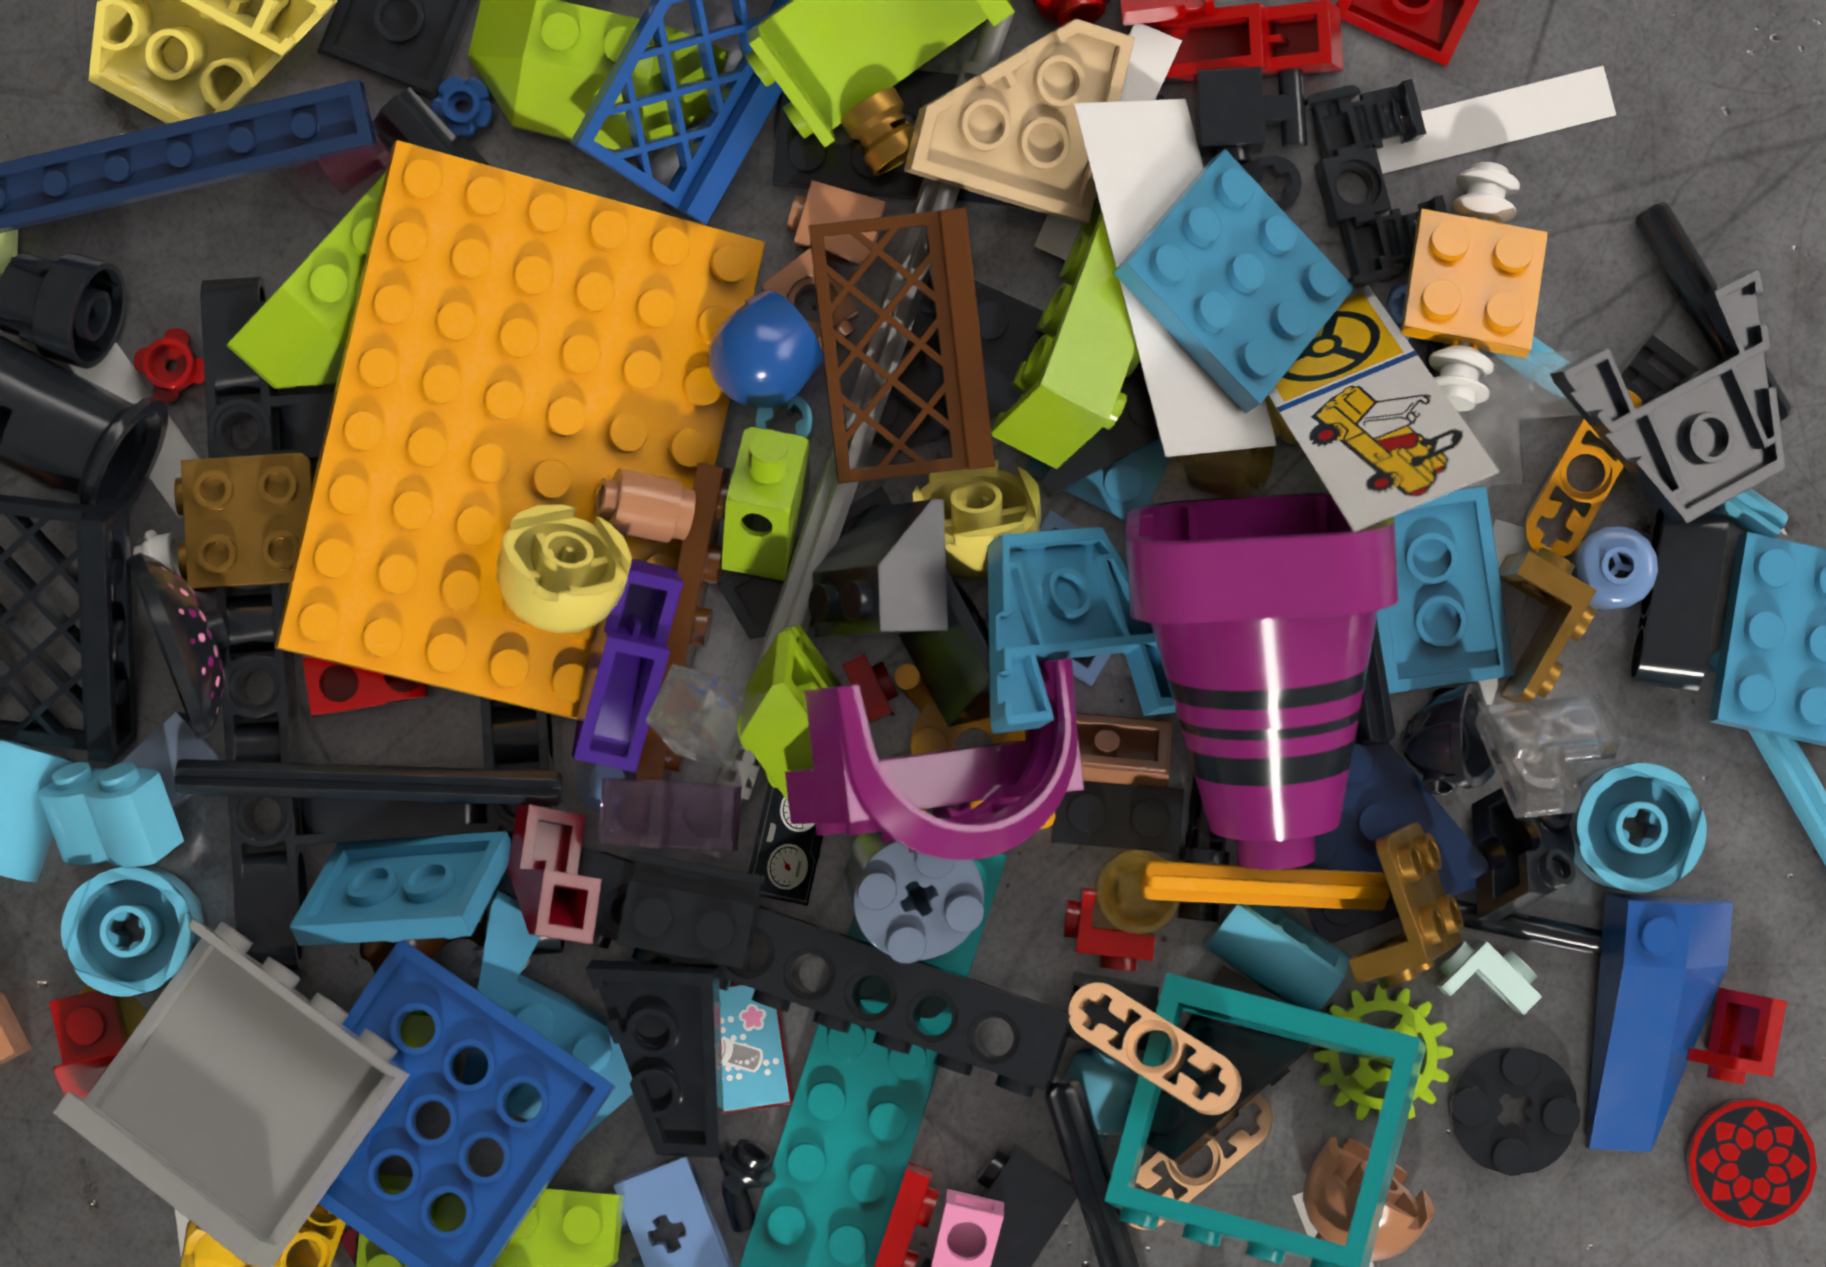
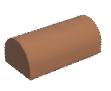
M1076 712L1083 781L1167 788L1170 775L1172 721Z

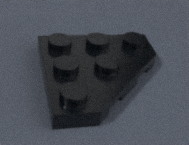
M931 275L927 283L930 289H932ZM974 280L989 418L991 419L997 417L1000 413H1005L1019 400L1022 392L1011 387V384L1020 364L1027 361L1038 340L1045 335V333L1036 329L1043 310ZM923 294L911 332L918 338L935 318L934 302L925 294ZM936 329L926 344L939 354ZM909 340L907 341L901 360L914 345ZM920 350L897 380L923 401L927 402L942 383L941 366ZM892 386L879 424L898 438L921 408ZM943 394L933 409L946 418ZM927 414L904 444L913 449L923 443L947 435L948 430ZM876 431L872 445L888 451L893 444Z

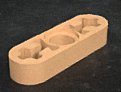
M1091 983L1085 985L1072 997L1068 1008V1014L1071 1015L1070 1024L1079 1036L1200 1113L1206 1115L1221 1114L1229 1110L1237 1102L1241 1093V1078L1236 1067L1223 1055L1108 984ZM1107 998L1112 999L1109 1011L1129 1026L1134 1013L1141 1016L1127 1030L1121 1050H1117L1113 1045L1122 1036L1110 1027L1099 1023L1093 1031L1088 1029L1092 1019L1085 1013V1010L1090 1002L1101 1006ZM1150 1031H1163L1169 1035L1172 1041L1173 1048L1170 1058L1164 1064L1157 1067L1143 1065L1137 1056L1139 1040ZM1191 1047L1196 1050V1053L1187 1061L1202 1072L1210 1074L1216 1066L1222 1068L1219 1080L1226 1087L1220 1096L1209 1093L1203 1100L1198 1099L1197 1096L1201 1088L1195 1081L1181 1072L1178 1075L1177 1084L1173 1085L1168 1082V1079L1182 1067L1187 1048Z
M1258 1093L1244 1105V1107H1247L1253 1102L1257 1104L1259 1110L1254 1114L1253 1119L1258 1126L1249 1134L1241 1127L1229 1134L1225 1140L1235 1146V1148L1226 1156L1223 1155L1222 1149L1215 1138H1212L1207 1143L1212 1153V1162L1204 1174L1195 1177L1184 1175L1178 1170L1174 1161L1155 1150L1141 1162L1135 1184L1139 1183L1143 1188L1148 1189L1161 1180V1175L1152 1170V1168L1163 1160L1171 1177L1186 1189L1174 1197L1173 1191L1168 1185L1157 1195L1189 1203L1268 1136L1273 1124V1113L1269 1103ZM1159 1219L1157 1227H1159L1166 1221ZM1127 1223L1130 1226L1137 1229L1149 1230L1146 1228L1139 1227L1135 1224Z

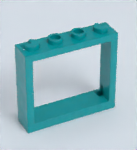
M1167 973L1156 1014L1176 1027L1179 1025L1182 1011L1393 1065L1346 1245H1340L1135 1189L1136 1179L1161 1091L1160 1087L1141 1075L1137 1079L1104 1201L1116 1208L1122 1209L1119 1217L1120 1221L1154 1231L1157 1229L1159 1219L1184 1226L1182 1238L1215 1248L1220 1247L1222 1237L1247 1243L1244 1255L1283 1266L1285 1255L1287 1254L1311 1261L1310 1267H1369L1426 1046L1421 1038ZM1158 1030L1150 1032L1142 1061L1143 1065L1157 1067L1164 1064L1170 1058L1173 1046L1171 1038L1167 1033Z

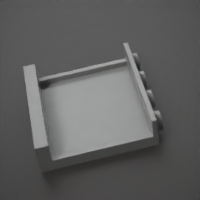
M193 919L187 927L199 935L201 939L189 954L180 970L168 983L88 1096L84 1098L68 1091L53 1114L244 1263L256 1267H273L410 1074L391 1061L398 1050L366 1028L360 1036H357L345 1027L343 1023L349 1014L318 992L310 1001L294 988L301 979L288 968L271 957H268L262 965L248 955L247 952L253 943L245 936L222 921L213 930Z

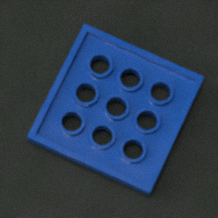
M402 940L396 943L348 1012L349 1016L343 1025L357 1036H360L366 1028L398 1050L391 1061L410 1075L318 1204L407 1267H492L616 1085L416 947ZM426 1011L431 1015L435 1023L434 1036L425 1046L411 1048L405 1044L401 1037L402 1022L412 1012ZM469 1047H477L487 1057V1073L478 1083L464 1085L454 1074V1060L462 1050ZM521 1084L533 1085L539 1091L542 1100L539 1113L533 1119L526 1122L514 1120L509 1115L506 1107L508 1094L513 1088ZM438 1101L444 1104L450 1113V1126L447 1132L440 1138L428 1140L419 1133L416 1127V1116L422 1106L429 1102ZM492 1138L502 1147L504 1161L498 1172L488 1177H481L472 1170L469 1164V1153L473 1145L479 1140ZM393 1156H401L410 1163L413 1177L411 1184L405 1191L392 1195L381 1187L378 1172L385 1160ZM446 1193L458 1195L466 1207L464 1222L459 1228L451 1232L440 1230L434 1224L431 1217L433 1203L438 1197Z

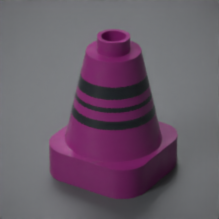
M1330 492L1182 500L1146 505L1129 511L1127 513L1125 536L1130 616L1134 619L1151 623L1210 831L1221 837L1235 839L1237 862L1239 865L1247 868L1278 870L1312 863L1316 859L1315 836L1329 832L1340 824L1378 610L1395 605L1399 600L1394 516L1354 532Z

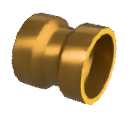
M889 87L870 96L849 110L840 119L850 138L860 140L865 149L864 161L874 176L883 174L906 161L915 124L906 121L902 113L904 102L894 87Z

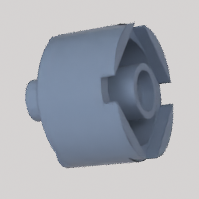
M881 831L859 834L851 847L852 852L847 861L846 869L844 868L843 886L862 932L876 948L900 963L910 964L917 960L935 958L951 951L962 943L971 931L980 925L984 914V890L980 873L973 860H945L922 853H909L908 847L898 841L882 842ZM917 880L919 886L908 891L905 886Z

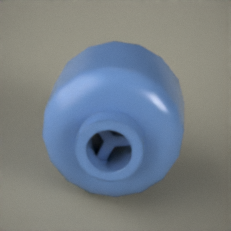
M1621 525L1603 527L1585 536L1575 551L1572 552L1570 562L1575 565L1571 575L1597 590L1589 605L1605 611L1624 609L1643 600L1654 587L1658 574L1657 555L1649 540L1637 530ZM1611 558L1613 567L1609 570L1608 563ZM1618 571L1625 572L1623 578L1615 577Z

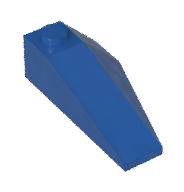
M1605 893L1585 1147L1588 1149L1652 1151L1689 1060H1686L1688 1047H1695L1728 967L1733 901Z

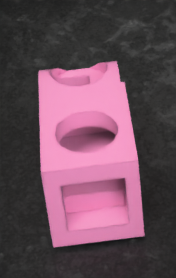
M947 1189L931 1267H990L1004 1218V1202Z

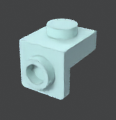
M1464 940L1452 949L1437 966L1443 975L1434 985L1443 994L1448 996L1454 994L1476 973L1514 1012L1525 1015L1542 998L1530 985L1538 977L1535 972L1512 950H1509L1502 957L1487 941L1477 940L1470 946Z

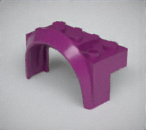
M1072 658L1038 661L1054 720L1040 728L1024 730L1025 740L878 759L873 746L859 685L805 690L814 768L785 772L791 824H815L817 835L839 833L855 835L881 831L882 842L898 841L908 847L909 853H922L945 860L986 858L1008 851L1021 844L1047 822L1060 805L1065 792L1084 790L1077 734ZM984 800L975 808L971 809L970 802ZM932 808V815L921 809Z

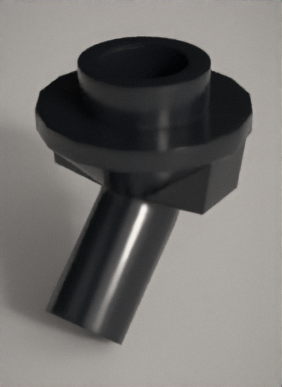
M740 1139L738 1142L725 1141V1149L718 1158L724 1174L722 1195L732 1230L734 1232H744L752 1229L755 1219L748 1189L768 1187L774 1182L776 1174L770 1171L772 1167L770 1163L771 1156L759 1144L747 1139Z

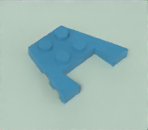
M1102 527L1003 534L990 542L988 545L990 725L993 733L1037 729L1054 720L1038 661L1124 653L1143 715L1149 716L1176 712L1153 630L1148 622L1137 620L1130 616L1128 570Z
M497 890L491 903L477 990L616 1085L577 1142L578 1144L633 1094L629 1085L632 1077L619 1043L614 1044L606 1024L607 1017L521 975L541 936L528 934L518 900ZM477 1047L468 1048L462 1083L464 1085L478 1083L487 1073V1057ZM521 1084L513 1088L508 1094L506 1101L507 1111L527 1121L533 1119L539 1113L542 1104L539 1091L531 1084Z

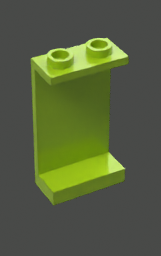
M790 0L747 31L749 45L753 50L746 54L745 57L766 87L777 82L790 99V102L783 106V109L803 138H807L814 133L822 145L827 147L835 141L832 129L841 124L840 119L853 107L870 96L893 87L988 19L993 27H995L1015 11L1009 0Z

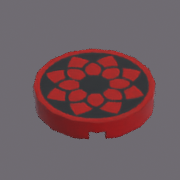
M1756 1098L1730 1100L1707 1112L1696 1127L1698 1128L1693 1133L1685 1154L1688 1183L1699 1202L1722 1220L1748 1228L1775 1225L1795 1213L1811 1193L1817 1171L1814 1142L1802 1122L1781 1105Z

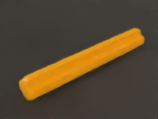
M1149 861L1145 863L1140 876L1142 896L1148 900L1381 911L1385 909L1387 900L1390 899L1389 884L1385 874L1381 872L1302 868L1262 870L1247 868L1241 865Z

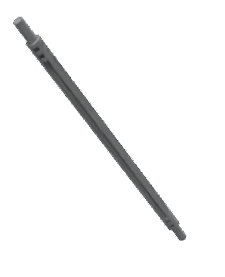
M1014 13L995 27H993L988 19L984 21L971 61L963 62L955 88L997 64ZM924 177L911 214L953 209L960 188ZM925 226L906 228L895 259L910 273H913L928 254ZM930 266L918 278L925 285H927L930 277ZM894 269L891 270L879 305L882 309L887 306L906 282V279ZM914 285L890 314L909 331L912 329L924 294ZM884 321L866 344L863 353L891 374L901 361L908 339ZM860 360L847 399L863 410L885 382V379ZM891 387L869 414L878 423L880 422ZM844 406L845 428L847 430L857 415ZM866 422L860 425L847 442L850 469L864 467L876 430ZM833 441L752 674L778 632L787 626L800 624L805 633H807L812 619L809 611V595L813 588L812 573L837 544L859 483H837ZM744 695V698H743V701H742V704H741V707H740V710H739L738 715H739L740 713H743L745 695ZM737 718L712 787L717 789L718 793L697 850L719 859L723 857L742 799L749 800L761 766L751 751L745 750L742 746L737 732Z

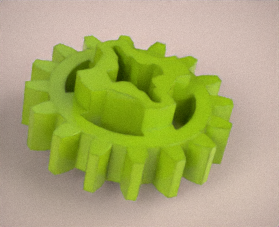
M1374 983L1371 999L1365 1000L1360 992L1353 988L1348 991V999L1351 1004L1348 1009L1344 1010L1332 1003L1327 1007L1330 1015L1364 1024L1367 1023L1360 1017L1370 1012L1382 1010L1399 1013V1016L1393 1018L1387 1026L1376 1027L1418 1037L1417 1034L1419 1033L1421 1040L1426 1046L1412 1101L1418 1097L1430 1104L1436 1101L1433 1092L1428 1086L1432 1080L1448 1082L1450 1076L1437 1068L1438 1059L1452 1056L1453 1049L1439 1045L1436 1042V1037L1448 1029L1446 1023L1442 1021L1427 1023L1425 1020L1433 1006L1431 1003L1423 1000L1411 1008L1408 1006L1410 990L1400 987L1394 994L1393 999H1387L1386 990L1381 989L1379 983ZM1322 1048L1310 1052L1312 1060L1326 1063L1328 1070L1322 1072L1316 1078L1318 1085L1322 1087L1336 1084L1338 1087L1330 1102L1339 1108L1352 1099L1355 1101L1353 1106V1117L1355 1119L1363 1121L1368 1115L1370 1108L1376 1109V1115L1379 1119L1384 1096H1371L1364 1094L1366 1089L1369 1090L1376 1082L1389 1081L1391 1067L1387 1068L1377 1063L1370 1068L1368 1064L1372 1060L1352 1055L1353 1063L1345 1070L1346 1073L1344 1074L1340 1065L1339 1051ZM1413 1103L1408 1115L1409 1120L1415 1117Z

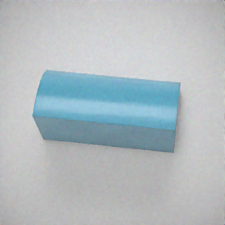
M0 741V876L26 882H38L53 834L37 792L53 781L52 775L55 771L79 761L21 742Z
M1230 904L1219 919V922L1216 923L1202 943L1208 950L1265 990L1291 1005L1314 1011L1320 1010L1344 980L1349 966L1348 960L1351 959L1345 952L1279 906Z

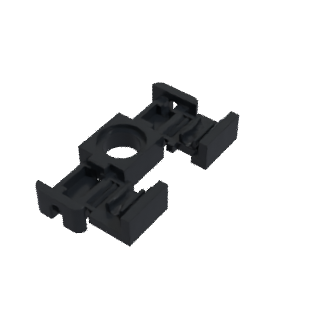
M1412 79L1404 80L1397 86L1360 94L1361 91L1357 86L1348 85L1313 93L1305 99V110H1311L1323 159L1314 165L1329 226L1341 224L1354 276L1347 280L1353 285L1354 289L1365 287L1375 281L1380 283L1390 281L1404 273L1406 266L1411 264L1417 219L1421 209L1447 213L1443 195L1419 203L1418 212L1401 215L1400 208L1389 211L1391 204L1376 150L1383 147L1382 140L1400 137L1401 144L1417 141L1427 134ZM1360 94V101L1351 102V99ZM1397 101L1399 103L1406 132H1403L1404 130L1396 103ZM1368 145L1373 147L1370 149H1363V147H1366ZM1355 171L1365 178L1368 184V194L1364 202L1352 204L1340 196L1337 190V180L1341 172ZM1387 211L1390 212V215L1381 217ZM1402 260L1403 264L1394 266L1393 262Z

